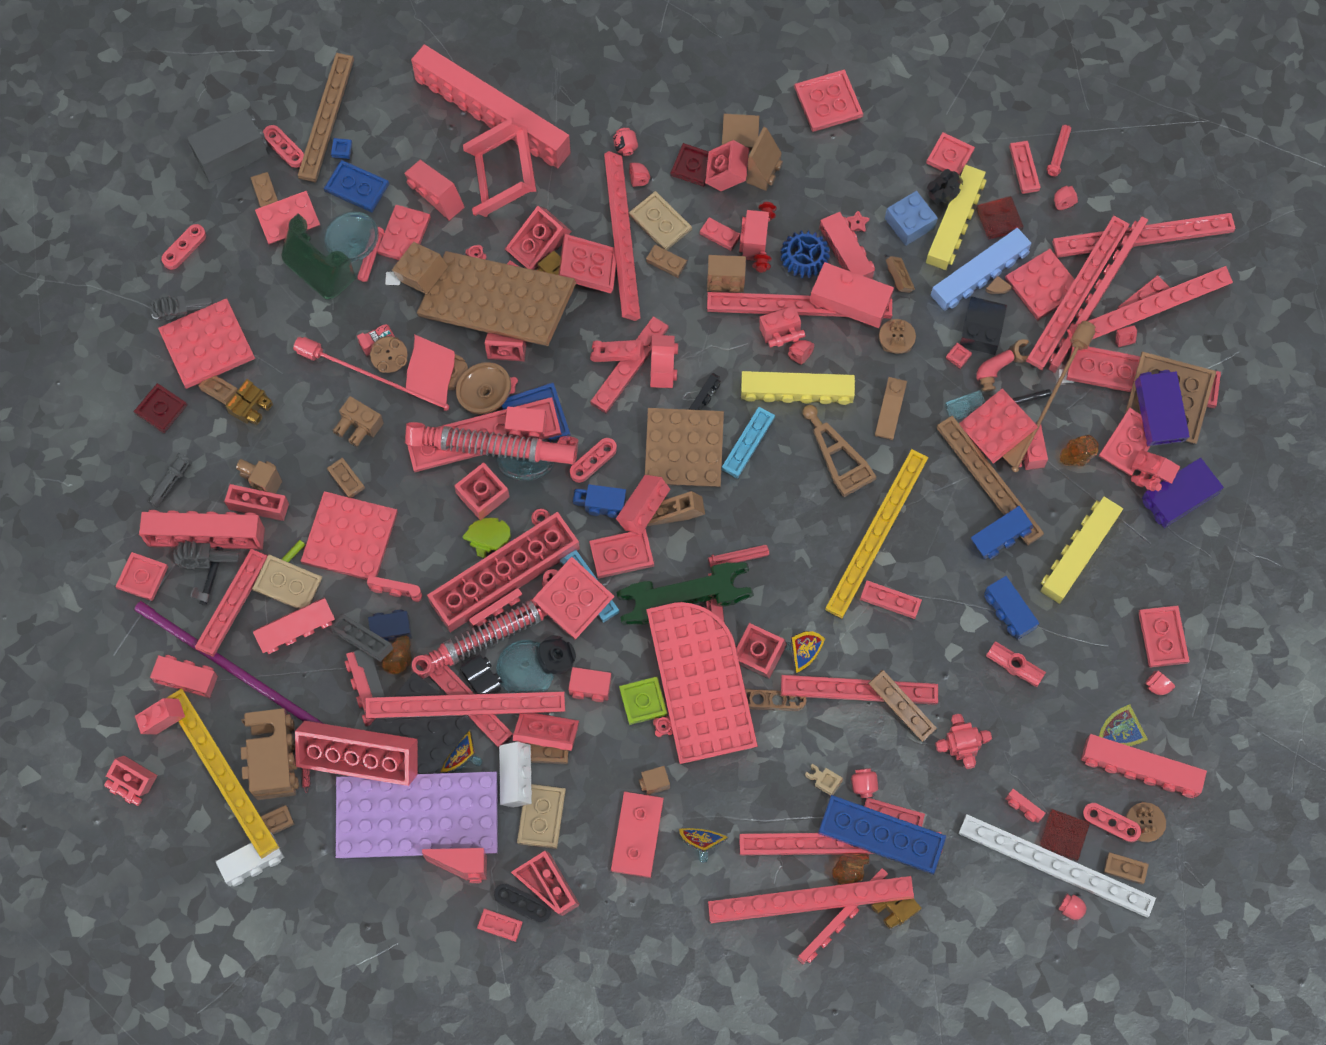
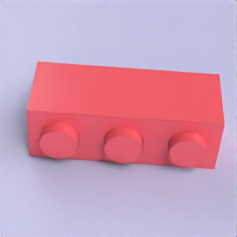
M644 475L616 518L625 531L636 533L644 531L670 491L663 478Z
M232 484L229 485L224 501L229 510L255 513L261 517L284 521L289 502L284 495Z
M158 655L150 678L154 683L179 690L182 688L183 691L210 698L218 676L213 671L214 669L209 666L203 665L201 668L188 660L180 662L177 661V658L170 655H165V657Z

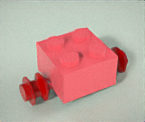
M771 202L760 204L758 207L760 211L747 210L746 217L742 218L739 252L743 253L742 256H746V260L756 261L752 266L758 272H766L771 268L769 262H771L772 258L765 252L768 222L776 217L774 212L777 210V207Z

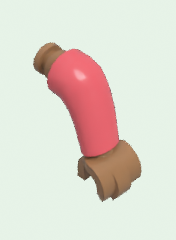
M1021 339L1016 341L1008 350L986 360L980 365L976 378L978 381H981V385L984 387L982 392L996 389L993 386L995 383L994 379L997 378L998 371L1013 361L1017 363L1026 362L1028 356L1020 355L1019 347H1025L1029 343L1028 340Z

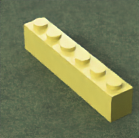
M965 165L960 176L963 179V185L960 184L959 187L961 191L947 207L928 253L927 264L943 270H947L948 265L953 264L956 257L953 254L954 250H959L962 242L959 238L961 234L965 235L968 228L966 221L967 219L971 220L973 216V204H978L981 196L978 192L985 187L987 181L984 179L985 171Z
M742 371L741 399L749 402L755 400L774 402L776 400L785 403L801 401L806 404L811 402L830 404L831 402L847 405L853 403L855 396V375Z
M1103 497L1100 502L1096 500L1091 508L1093 513L1091 516L1086 515L1081 523L1083 525L1081 531H1075L1071 537V540H1073L1070 546L1066 545L1061 552L1063 555L1060 561L1056 559L1052 565V574L1050 576L1046 574L1040 583L1043 585L1040 592L1059 604L1123 510L1122 507L1106 497Z

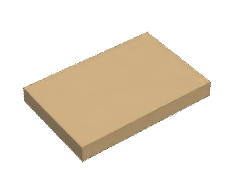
M656 191L629 212V216L665 250H668L692 230V226Z
M268 555L252 590L293 608L300 609L311 604L322 581V576Z
M531 784L532 804L523 805L517 844L557 849L566 789Z

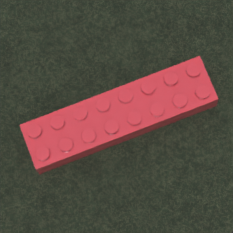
M556 512L427 595L428 600L451 633L479 612L558 564L560 559L574 550L578 551L580 549L579 541L560 514Z

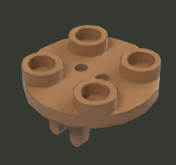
M892 319L884 323L880 328L879 341L884 351L901 354L909 352L913 347L916 333L915 329L907 321Z
M381 337L371 347V361L382 373L395 372L405 366L407 362V348L397 337Z
M1142 802L1134 805L1127 812L1126 818L1136 822L1141 828V836L1138 841L1149 843L1156 841L1163 835L1166 829V819L1164 813L1156 805ZM1133 829L1128 830L1130 836L1135 834Z

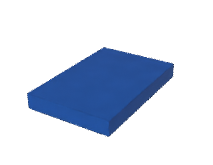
M341 160L324 187V191L372 213L389 186V181Z

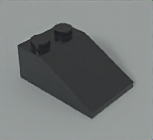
M971 296L960 345L967 349L995 355L1000 342L1007 305Z

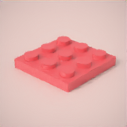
M845 69L796 83L794 86L812 132L863 117L862 109Z
M565 234L558 275L574 278L578 285L612 293L616 268L615 248Z
M1051 249L1043 252L1005 277V280L1012 286V289L1037 320L1059 307L1075 280Z
M1003 388L959 423L970 439L993 464L1038 428L1033 420Z
M571 557L532 601L575 640L615 596Z

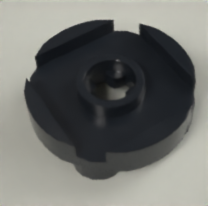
M945 169L941 175L928 184L927 189L929 190L930 199L937 205H940L941 202L945 204L951 202L960 193L961 189L959 187L960 184L963 185V179L957 172Z
M553 635L545 638L536 649L538 662L542 666V670L547 674L561 675L566 673L576 659L572 644L566 643L560 636ZM553 651L560 655L558 659L553 656Z

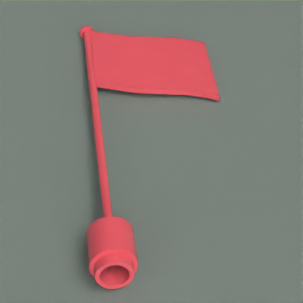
M414 334V349L407 369L405 388L323 353L321 344L309 338L298 337L294 343L293 350L303 357L313 361L321 356L442 407L444 411L449 410L447 394L455 362L453 350Z

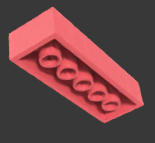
M149 510L141 514L139 534L148 547H175L179 542L194 541L195 543H210V547L214 549L218 546L223 549L263 550L265 527L259 516L255 513L237 515L234 512L218 514L210 511L206 512V514H199L195 511L179 513L173 510L162 513L157 510Z
M304 721L295 730L296 767L407 786L411 784L418 774V739Z

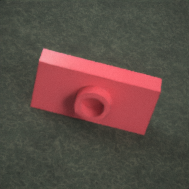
M484 909L477 929L516 942L523 922Z

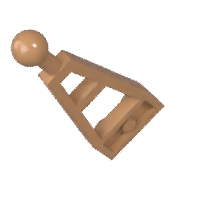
M813 405L805 406L803 416L811 420L816 427L813 431L833 482L842 496L846 497L876 480L877 476L868 463L827 422L821 423L817 417V408ZM827 432L837 443L827 448L821 434ZM843 449L859 466L838 476L830 455Z

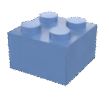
M917 191L888 207L885 214V220L905 246L935 229L938 219Z

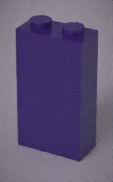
M1163 370L1158 372L1159 374L1146 372L1140 374L1135 380L1147 447L1185 442L1190 437L1177 371Z
M1199 458L1178 471L1172 484L1162 481L1160 482L1162 485L1160 491L1148 490L1142 499L1144 506L1154 514L1156 522L1165 529L1219 495L1224 487L1202 458Z

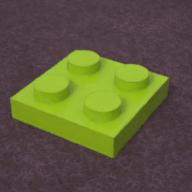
M658 677L619 686L629 725L667 716Z

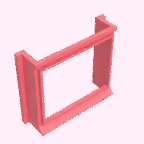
M511 117L463 144L464 151L475 156L481 204L472 208L473 215L479 214L487 217L488 214L529 192H536L527 129L514 122V118ZM517 136L524 183L519 182L489 199L483 154Z

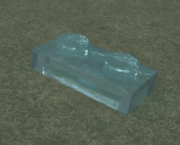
M977 391L946 402L945 407L950 417L953 416L958 420L969 416L986 401L981 391Z

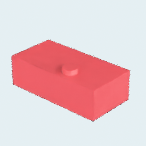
M824 262L811 292L810 303L879 328L892 298L894 287Z

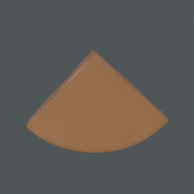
M997 276L986 288V292L990 294H1005L1011 290L1012 286Z

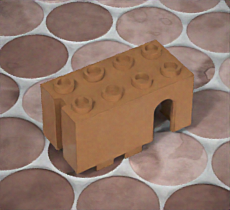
M284 708L245 713V719H241L245 727L251 726V735L273 733L269 737L247 739L246 747H241V759H247L248 763L247 767H242V778L249 779V791L257 800L295 796L296 789H299L298 777H295L294 771L298 769L296 767V758H294L293 750H295V738L292 737V731H295L294 719H291V715Z

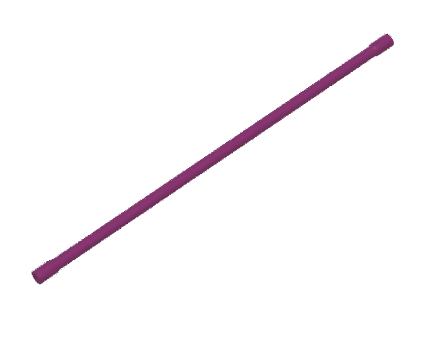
M140 601L137 603L134 609L137 613L153 621L196 650L195 646L198 639L157 613L144 602ZM198 651L303 722L310 721L324 724L216 652L214 657Z

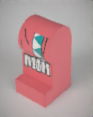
M385 324L366 334L361 333L357 335L358 342L366 357L370 355L371 347L376 340L385 336L395 337L389 325Z

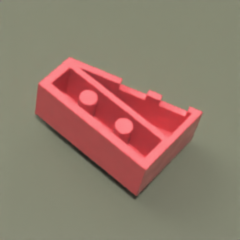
M419 160L404 173L408 186L413 190L415 189L448 221L465 208L454 183L422 160Z
M543 851L511 872L559 915L564 916L580 905L551 854L547 851Z

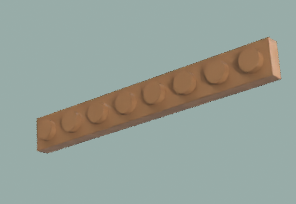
M340 53L335 55L299 169V179L312 182L317 181L354 62L353 56Z
M951 416L938 424L937 430L1003 515H1006L1020 505L1033 524L1032 532L1022 538L1027 546L1042 537L1044 532L956 419Z

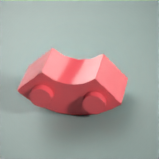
M652 335L650 387L673 388V381H677V369H674V354L678 355V343H674L675 336Z

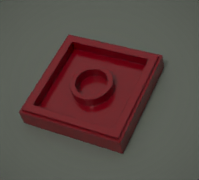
M683 143L670 176L704 187L709 151Z
M157 383L133 412L162 433H165L188 404Z

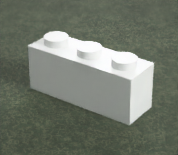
M521 742L500 745V805L514 808L532 804L531 745Z
M250 843L217 860L216 864L228 886L233 885L234 887L242 884L244 879L249 876L259 875L263 872L262 869L278 865L281 859L285 857L279 847L261 859L253 844Z

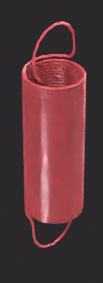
M302 768V787H310V769Z

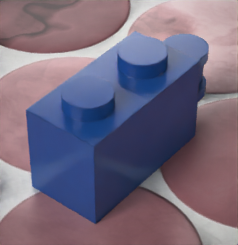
M588 484L587 490H574L572 503L578 506H585V512L590 515L599 516L603 514L610 518H617L625 506L626 489ZM581 496H585L586 500L581 499Z

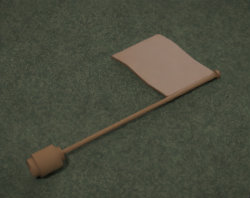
M1082 321L1081 324H1078L1070 340L1075 349L1036 424L1038 428L1077 351L1087 349L1095 335L1096 327L1088 321ZM1038 428L1002 456L1012 466L1013 472L1019 471L1018 467Z

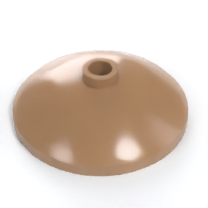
M490 362L476 364L466 370L460 377L456 387L457 399L461 406L471 413H490L502 406L507 400L511 391V379L507 371L498 364Z

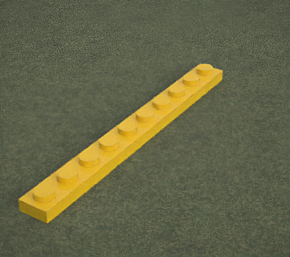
M911 449L828 602L825 611L843 619L929 457Z
M181 688L167 698L180 700L185 717L178 721L261 859L279 848L278 844L183 689Z

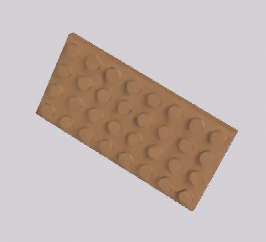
M445 251L443 259L448 268L428 294H425L417 311L419 317L549 346L577 283L574 278Z

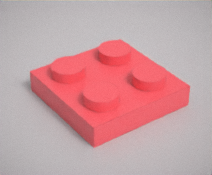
M942 132L926 164L941 171L949 169L961 175L975 147Z
M131 552L115 587L153 601L168 569V565Z

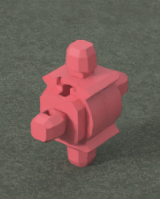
M955 714L952 716V726L946 735V740H938L935 744L937 752H947L949 749L951 756L955 755L956 760L963 759L966 769H971L976 765L975 756L982 744L992 740L991 732L984 730L979 733L977 727L972 728L971 722L965 723L961 714Z

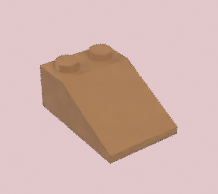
M763 127L749 154L746 182L765 191L769 185H773L776 178L774 174L776 170L780 171L783 161H781L782 153L766 127Z

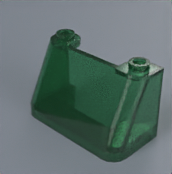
M298 213L289 222L281 253L282 259L288 267L323 298L333 299L356 279L350 258L341 251H333L325 257L309 242L311 237L306 233L307 221Z

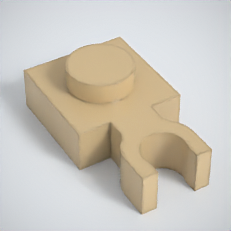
M812 764L811 769L816 772L814 774L806 772L805 776L810 780H816L815 787L830 796L834 795L843 778L827 768L822 773L817 766Z

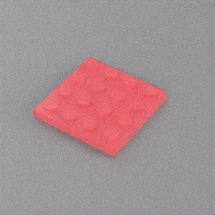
M227 298L158 328L186 389L255 359Z
M324 491L301 563L368 580L369 576L377 577L397 517V509Z

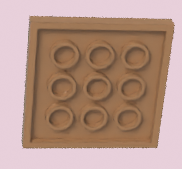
M1141 352L1125 413L1131 408L1141 414L1135 380L1140 374L1146 372L1159 374L1158 372L1163 370L1177 371L1190 436L1185 442L1197 444L1216 371Z
M648 408L645 475L662 477L667 485L721 487L724 411Z

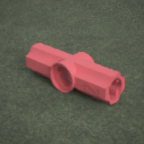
M996 641L986 655L989 659L1006 668L1009 674L1019 676L1036 688L1046 674L1045 671L1028 662L1022 654L1014 653ZM1017 661L1020 667H1014L1011 662Z

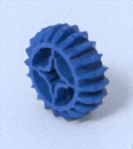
M801 230L799 235L794 232L792 237L788 236L787 241L783 242L781 261H784V267H788V273L794 271V277L800 274L801 279L804 275L810 278L811 274L818 275V271H821L824 262L828 263L830 249L827 247V241H823L822 236L817 238L816 232L811 235L809 230L806 234ZM797 246V252H795L794 255H791L792 249H794ZM819 253V259L814 262L813 257H815V254Z

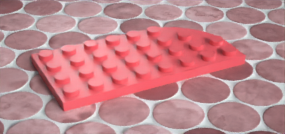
M679 602L646 609L679 763H689L758 747L735 641L725 623L708 609L691 603Z

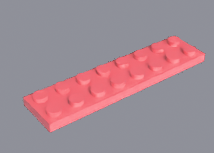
M1073 346L1071 347L1070 357L1075 349ZM1088 346L1087 349L1077 351L1068 369L1066 380L1131 392L1140 356ZM1216 371L1207 407L1215 409L1217 406L1221 376L1219 371Z
M552 397L516 406L518 408L546 411L545 437H539V439L543 440L562 435ZM507 409L443 425L452 427L453 431L458 427L459 431L464 428L465 432L470 429L471 433L474 430L477 433L482 430L483 434L488 431L489 435L494 432L495 435L500 433L501 436L506 434L509 437V434L505 431ZM521 435L519 437L522 438L524 436L526 439L529 438L527 435ZM425 443L422 446L408 445L414 472L481 456L480 449H477V453L474 454L473 448H471L470 453H468V448H465L463 453L462 447H459V451L456 452V446H453V450L450 451V445L448 450H440L434 445H425Z

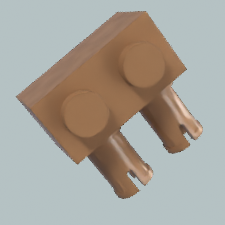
M350 396L339 410L341 420L332 431L342 438L351 425L356 427L357 429L348 441L358 447L366 434L374 438L384 422L381 414Z
M240 459L237 463L236 469L240 471V476L249 481L252 489L276 494L282 480L274 464L268 461L265 463L258 461L257 465H253L243 459Z

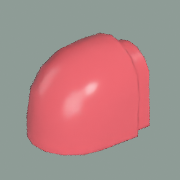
M630 163L629 175L632 187L648 184L650 179L648 169L643 164Z
M1066 185L1055 193L1054 203L1056 208L1064 210L1078 203L1077 193L1072 186L1068 187Z
M799 340L789 347L788 356L793 361L802 365L812 354L814 343L807 340Z
M1159 670L1154 671L1145 682L1148 685L1147 689L1156 695H1166L1175 688V685Z
M1066 894L1059 910L1070 919L1079 920L1086 913V905L1082 899L1074 894L1072 896Z

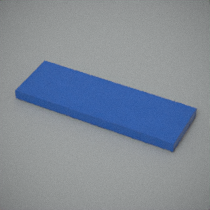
M833 795L830 797L818 832L820 835L932 875L935 873L946 839V835Z

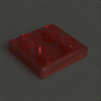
M1011 196L983 203L976 207L988 240L1007 235L1016 228L1020 231L1024 228Z
M1051 809L1039 846L1077 862L1090 823Z

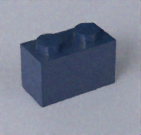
M394 610L390 614L376 613L372 617H368L370 631L386 641L394 642L412 639L407 611Z

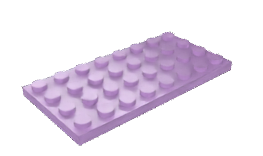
M497 772L417 774L409 786L353 776L336 777V858L423 856L422 849L484 848L486 854H498Z

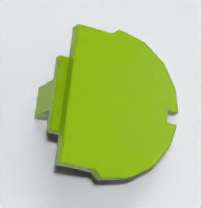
M483 518L482 520L475 521L463 535V539L470 541V546L476 548L477 556L482 558L487 557L486 552L490 553L491 550L497 551L505 544H508L511 538L509 526L503 520L499 522L498 518Z

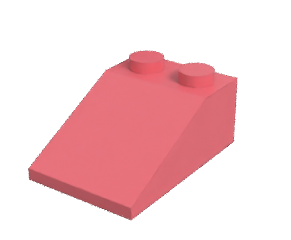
M537 206L505 250L527 269L534 270L539 262L562 245L564 235H569L572 231L547 209Z
M484 848L422 849V854L427 862L465 880H470V883H482V880H487V855Z

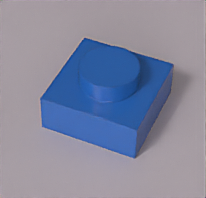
M334 138L331 151L332 158L350 159L352 140Z

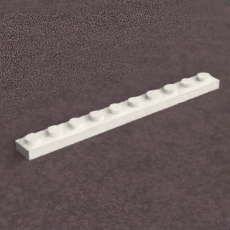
M970 815L965 816L958 833L959 835L1148 918L1156 900L1155 897Z

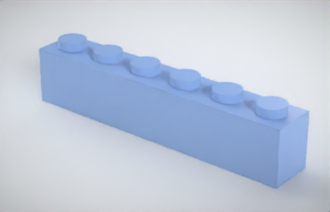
M1016 228L932 288L931 297L944 311L948 308L956 307L961 299L970 297L975 289L984 287L989 279H995L1001 274L1003 269H1009L1016 263V260L1025 258L1030 253L1029 249L1032 243Z

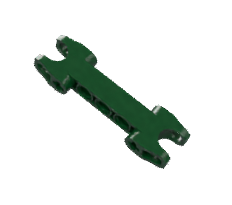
M726 562L712 566L711 576L653 588V582L651 581L631 584L616 592L619 600L633 599L636 601L634 610L620 617L621 623L623 625L649 624L646 609L672 603L696 604L716 599L717 606L719 607L738 604L754 596L751 587H734L735 578L738 575L747 573L749 566L746 562Z

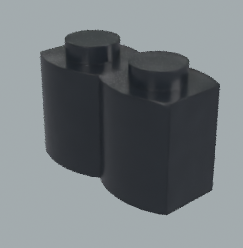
M480 654L461 665L460 670L475 694H495L501 690L500 684L502 680L497 673H492L490 670L492 666L486 657L482 658Z

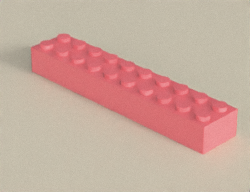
M424 44L411 59L415 80L419 84L428 86L432 92L439 93L450 103H455L462 111L472 114L476 120H482L489 128H493L511 117L514 118V122L526 127L530 153L535 157L539 156L549 166L559 168L570 155V137L567 133ZM515 136L512 140L518 145L517 136Z

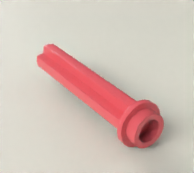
M1066 124L1061 128L1051 164L1047 166L1050 176H1058L1061 173L1060 165L1072 129L1071 126Z
M380 227L371 229L370 233L372 235L357 277L361 282L368 281L381 239L385 235L384 229Z
M762 545L717 556L712 554L711 557H708L709 567L711 569L714 565L726 562L738 563L769 555V549L767 545Z

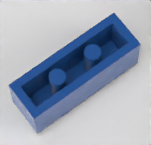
M1019 505L972 536L971 539L984 559L988 557L992 559L999 554L1000 549L1004 547L1007 549L1016 543L1015 540L1020 536L1022 538L1028 536L1032 532L1033 524Z
M1007 576L986 588L984 592L986 601L989 605H993L997 617L1005 622L1007 631L1012 637L1014 636L1016 640H1019L1038 627V620Z

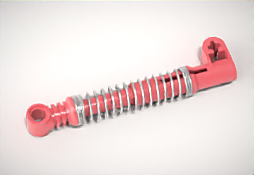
M418 422L406 424L405 444L410 446H422L425 443V445H434L440 450H448L450 445V451L453 450V446H456V452L459 451V447H462L463 453L465 448H468V453L473 448L474 454L477 453V449H480V455L483 454V450H487V456L492 454L494 457L496 454L500 458L501 455H504V458L511 456V459L517 457V460L523 458V461L526 458L529 459V462H539L542 460L574 465L577 459L578 439L571 436L560 437L557 443L544 442L538 438L531 439L529 437L526 439L524 436L519 438L518 435L515 438L513 435L507 437L504 434L501 436L500 433L495 435L494 432L489 435L488 431L483 434L482 430L479 433L476 430L471 433L470 429L465 432L464 428L459 431L458 427L453 431V428L450 426H441L440 428L428 426L426 428L424 424Z
M555 569L546 571L543 575L542 586L544 587L549 582V579L558 571ZM531 599L525 602V604L522 603V607L519 608L517 606V609H511L510 613L506 611V615L502 616L500 614V618L494 617L495 620L492 622L489 620L488 627L483 622L485 629L481 630L478 625L479 632L476 633L474 628H472L473 635L470 636L469 632L466 631L467 638H464L463 634H461L462 640L459 641L455 636L457 643L453 644L450 639L440 644L437 651L433 650V654L429 652L428 655L415 657L412 661V673L415 672L422 679H425L435 672V669L439 670V666L443 668L444 665H455L459 663V658L461 660L465 659L464 655L469 658L470 652L473 655L476 654V650L481 652V646L487 649V644L492 646L493 642L497 644L499 639L503 641L504 637L509 638L510 634L515 635V631L520 633L521 628L525 630L526 626L531 627L532 623L537 624L543 621L547 614ZM422 663L427 668L424 671H419L416 666Z

